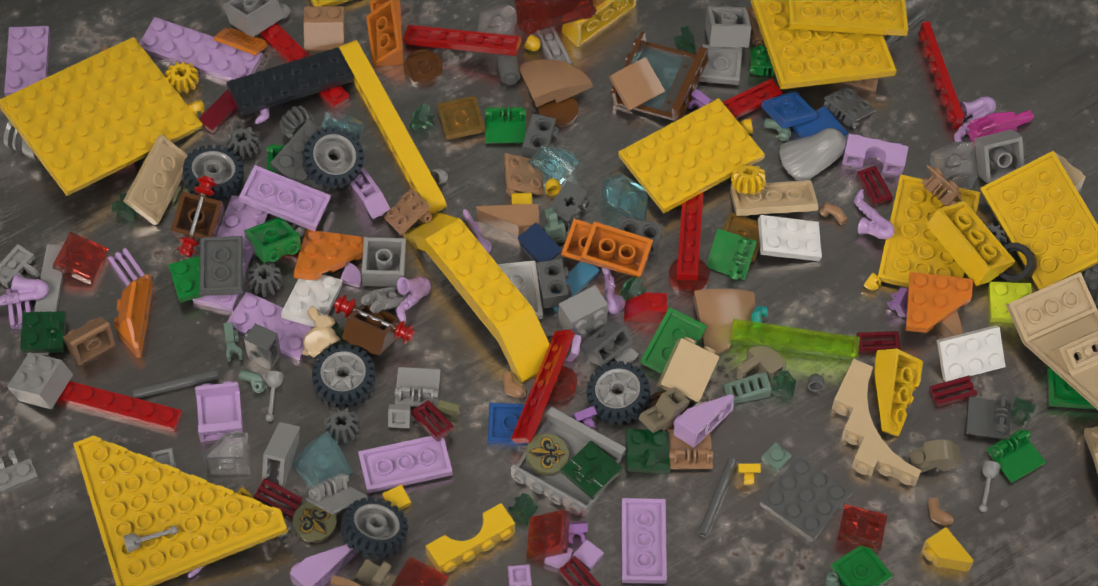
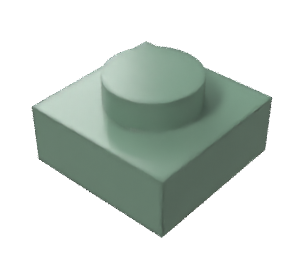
M775 442L761 457V461L778 473L791 460L792 455Z

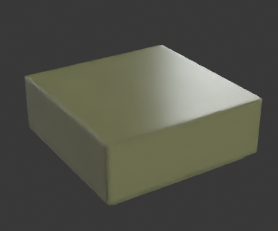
M439 400L437 409L444 417L458 421L460 405Z

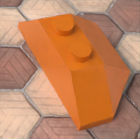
M145 274L132 281L122 291V297L117 301V311H119V314L114 319V330H117L119 338L137 358L142 356L153 289L151 274Z

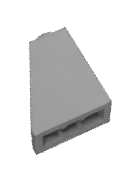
M279 422L263 454L262 481L265 478L283 488L285 487L299 444V426Z

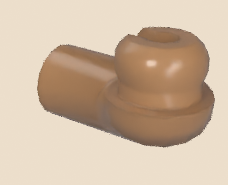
M826 202L819 208L822 216L826 217L829 213L832 214L841 226L849 221L841 208Z
M506 372L502 375L504 391L507 395L517 399L524 398L527 395L525 387L514 383L511 372Z
M930 498L928 506L931 520L943 526H950L954 521L953 516L940 509L938 498Z

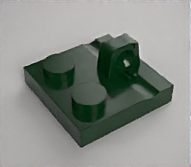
M23 312L20 342L21 354L29 352H64L65 342L63 336H65L66 312Z
M627 428L625 430L626 471L669 474V432L656 431L653 433L651 430Z
M592 441L588 442L561 468V473L592 500L622 472V467Z

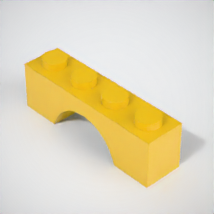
M502 503L483 513V526L475 537L466 541H457L443 535L426 545V555L439 575L445 572L450 573L460 563L464 561L469 562L481 551L486 552L492 549L497 542L501 540L506 541L511 538L515 533V522Z

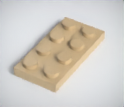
M163 135L158 136L123 202L153 225L159 224L183 178V164L187 154Z
M811 180L766 183L761 193L747 194L746 196L744 193H737V190H734L732 185L730 187L736 216L818 211V202Z

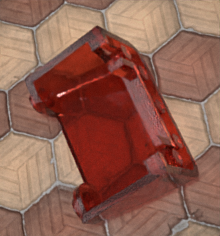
M514 0L518 27L526 34H534L544 29L581 19H589L597 12V0Z

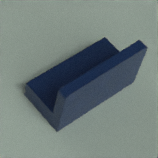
M534 223L517 237L520 246L536 263L551 261L562 252L561 248L537 223Z

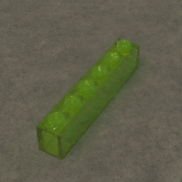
M733 319L730 326L728 344L749 347L766 346L776 351L852 362L858 356L860 337Z

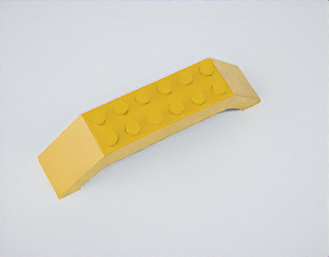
M437 212L432 215L430 222H420L408 229L403 234L414 249L418 248L427 252L495 337L510 365L511 371L519 381L524 384L537 376L549 347V342L535 311L460 218Z

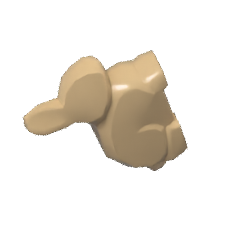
M311 306L307 310V316L314 322V327L305 334L302 354L305 356L310 355L314 358L319 354L322 355L323 350L329 348L333 343L339 342L340 338L332 328L335 320L329 315L320 314L318 309Z

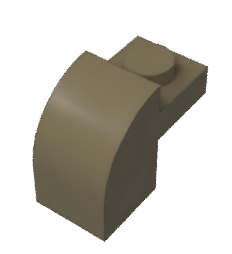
M753 347L748 350L747 359L738 365L736 378L740 380L752 376L756 372L759 374L766 372L770 383L785 372L787 362L778 352L770 347Z
M674 387L661 394L656 405L642 412L639 420L653 433L660 429L664 432L674 424V420L679 414H683L690 401Z
M950 440L927 441L923 443L924 447L909 452L911 465L920 469L921 473L935 467L946 472L963 465L959 445Z
M366 559L355 575L353 582L361 586H392L397 577L389 573L391 565L385 561L379 567Z

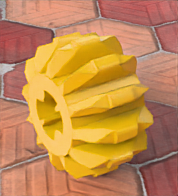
M185 60L182 64L176 61L175 66L169 65L168 71H165L166 79L179 95L182 91L188 94L189 89L195 90V85L199 82L198 70L194 68L192 63L187 64Z
M743 164V167L737 166L731 175L733 189L737 190L739 194L744 193L745 196L747 194L761 193V190L766 185L765 173L763 169H760V166Z

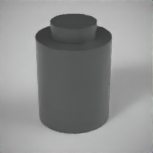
M500 55L497 58L501 81L505 84L513 85L520 79L517 56Z

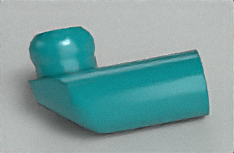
M758 305L754 308L751 314L752 333L762 332L761 317L768 316V308L766 306L760 307Z

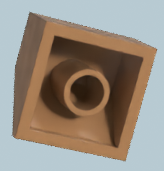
M304 6V50L307 53L324 52L344 45V6Z
M101 316L88 321L84 326L71 330L67 335L63 336L65 345L78 366L116 345L110 324Z

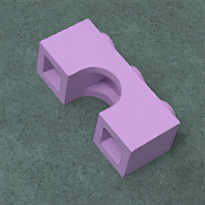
M849 134L842 165L862 169L863 162L867 158L874 157L882 162V173L900 177V174H903L909 146Z

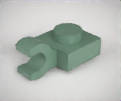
M553 208L545 209L548 224L543 226V230L556 244L566 242L567 235L564 222L562 220L558 221L557 214L553 211Z
M232 322L224 323L228 362L231 361L233 353H237L239 360H242V350L235 344V342H239L238 329L233 330Z

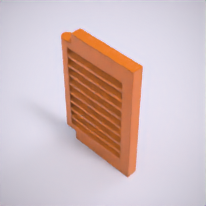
M224 28L213 39L253 55H258L268 44L266 40L255 36L251 37L233 28Z

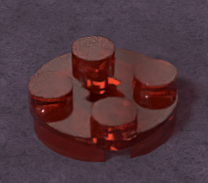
M678 259L671 264L668 273L669 284L675 292L681 295L686 293L694 296V291L707 288L710 270L701 259H699L698 280L677 279Z
M562 366L557 377V382L562 384L553 387L547 404L564 403L575 396L577 376L572 368Z

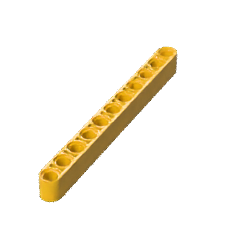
M354 40L338 46L354 76L353 82L409 185L431 206L428 209L431 214L446 209V201L358 41Z

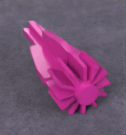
M1031 110L1014 114L1013 111L996 112L969 121L970 125H967V128L970 129L967 132L970 136L969 141H973V146L975 147V138L1011 129L1016 132L1017 126L1031 122L1034 115L1031 114Z

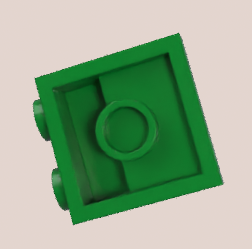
M276 218L244 230L245 238L254 246L255 254L264 263L275 262L284 255H294L301 249L300 235L282 218Z

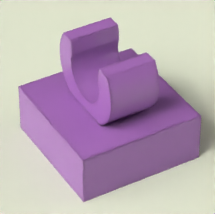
M695 89L691 94L692 101L689 103L688 108L690 111L695 106L701 108L712 102V100Z
M900 287L898 293L891 294L894 300L893 302L888 301L887 305L891 310H896L899 317H906L908 288Z
M592 406L574 413L571 418L593 429L595 426L592 418L597 415L595 407Z
M586 521L564 522V531L566 534L569 533V543H573L572 538L575 534L580 535L581 543L585 542L583 532H588Z

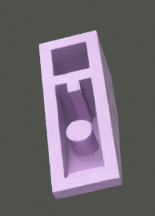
M362 166L359 175L350 185L372 219H375L390 210V207L381 190Z
M730 394L689 408L682 415L679 414L674 420V436L695 448L733 410L734 396Z
M346 544L307 557L301 563L297 562L290 572L291 582L295 586H324L332 578V575H336L357 555L354 552L355 547L350 549Z

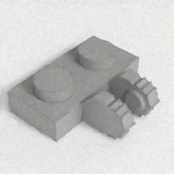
M17 244L0 263V283L9 288L15 274L26 278L21 275L24 270L28 275L37 278L40 275L39 272L30 266V263L35 259L34 254Z
M13 449L8 451V455L14 465L5 468L4 460L0 456V495L39 480L31 459L29 458L18 463Z

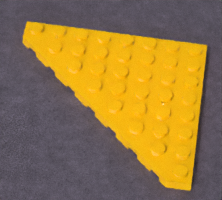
M94 435L73 443L116 586H155L289 532L283 513L278 508L267 506L258 500L242 496L220 485H214L205 479L192 474L189 475L180 469L159 463L142 454H136L127 448L114 443L111 444ZM171 526L178 527L177 534L170 533L142 541L139 549L132 552L127 551L124 541V535L135 533L140 537L168 530Z

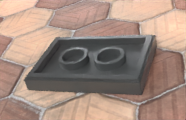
M243 237L200 238V296L243 294Z

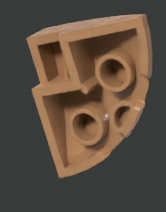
M538 59L518 65L536 107L554 99L556 103L561 102L593 87L589 78L580 69L567 62L554 59Z
M738 289L694 291L693 301L697 313V321L707 325V330L701 339L703 347L706 346L715 350L716 355L729 350L731 345L738 339L741 340L749 330L751 314L755 308L754 292Z

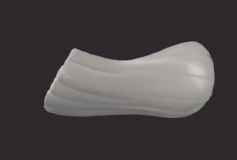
M826 128L814 135L782 144L779 155L782 165L796 181H805L811 179L835 162L845 151L847 143L844 135L838 129Z

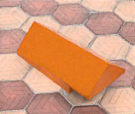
M400 0L370 1L371 13L366 16L373 67L403 65Z
M574 219L561 256L640 278L646 268L653 240L595 221L593 224Z

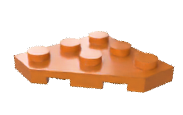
M306 229L294 270V278L315 281L328 271L334 272L345 267L346 263L353 259L357 261L363 258L364 237L323 231L314 232Z
M910 272L906 331L927 333L937 323L944 321L954 314L958 308L969 303L972 299L973 279Z

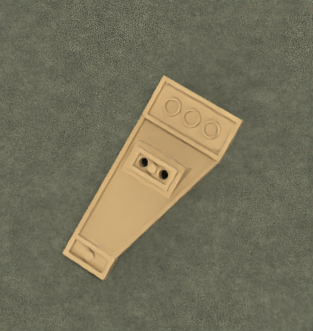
M1081 272L1006 304L1022 343L1098 410V310ZM1093 345L1096 346V352L1092 350ZM1074 353L1078 355V360L1074 358Z

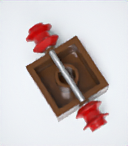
M209 176L197 178L200 185L194 187V190L199 196L182 192L171 232L173 237L179 238V241L182 243V246L176 249L184 257L191 258L192 255H196L194 247L199 246L200 238L216 237L225 208L222 201L207 198L214 195L211 188L217 186L214 179Z
M347 295L338 297L334 305L336 314L342 311L344 312V317L347 318L342 339L347 340L352 345L360 346L372 354L380 355L395 340L402 338L403 344H406L408 341L411 342L415 336L416 330H413L414 325L405 326V321L400 322L399 318L385 310L373 313L370 311L371 304H362L357 307L355 299L353 298L348 301Z

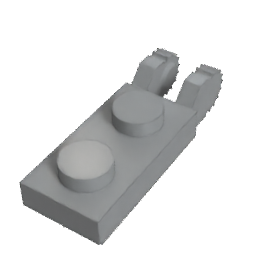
M397 286L388 287L365 294L361 298V303L363 305H370L373 302L370 306V311L379 313L382 309L398 307L407 298L408 294H400Z

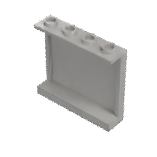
M553 407L547 413V420L537 433V435L549 433L561 438L568 448V462L590 441L619 465L625 458L626 447ZM526 451L516 466L512 464L511 476L516 482L520 484L525 483L537 494L548 496L552 502L557 505H564L575 515L586 517L602 493L601 491L592 500L566 478L561 471L551 476L536 473L527 464Z

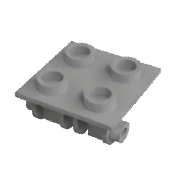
M398 367L395 404L418 407L429 400L437 408L441 369Z
M339 473L327 479V481H322L312 486L311 490L308 491L310 497L306 498V501L330 514H336L341 512L342 509L349 507L354 501H361V498H367V495L348 486L349 478L347 474Z

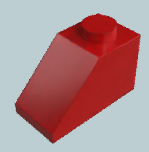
M646 292L625 301L624 322L661 323L667 313V293Z

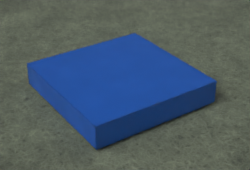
M796 91L762 101L761 107L782 129L817 118V113Z
M825 106L815 111L817 113L815 120L792 126L800 138L814 135L826 128L838 129L845 139L849 135Z
M489 403L488 445H528V443L516 444L511 440L525 404Z

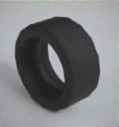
M1020 243L1003 245L1008 253L1013 251L1022 252L1026 256L1027 265L1018 275H1011L1005 270L999 276L1011 283L1027 281L1036 269L1034 253Z

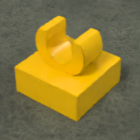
M738 464L737 474H744V485H753L754 474L761 473V464Z

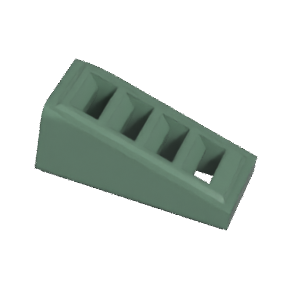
M766 372L724 384L726 396L730 394L734 396L732 389L736 388L738 396L734 397V404L769 398L771 395V386ZM753 385L754 391L751 392L750 386ZM741 387L745 388L746 394L742 393Z

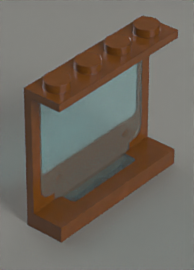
M641 31L639 37L635 38L631 53H628L624 68L646 57L666 92L633 110L677 121L684 116L692 98L691 94L696 89L709 61L708 48L700 46L697 54L646 42L645 32ZM613 85L610 94L613 97L614 105L626 108Z

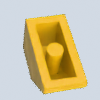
M947 527L927 539L922 548L926 559L932 561L938 567L967 572L971 569L974 562Z

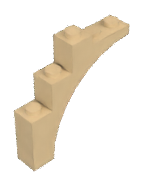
M853 359L832 406V409L838 414L849 416L842 439H845L849 444L860 446L854 458L852 468L860 474L872 476L874 470H878L882 475L894 477L905 485L916 486L921 470L896 455L882 440L873 424L867 399L868 383L873 366Z

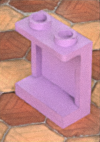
M226 381L222 384H203L195 387L200 442L244 437L238 382Z

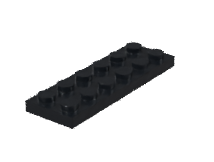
M339 47L227 81V88L240 115L245 116L353 82L354 76Z

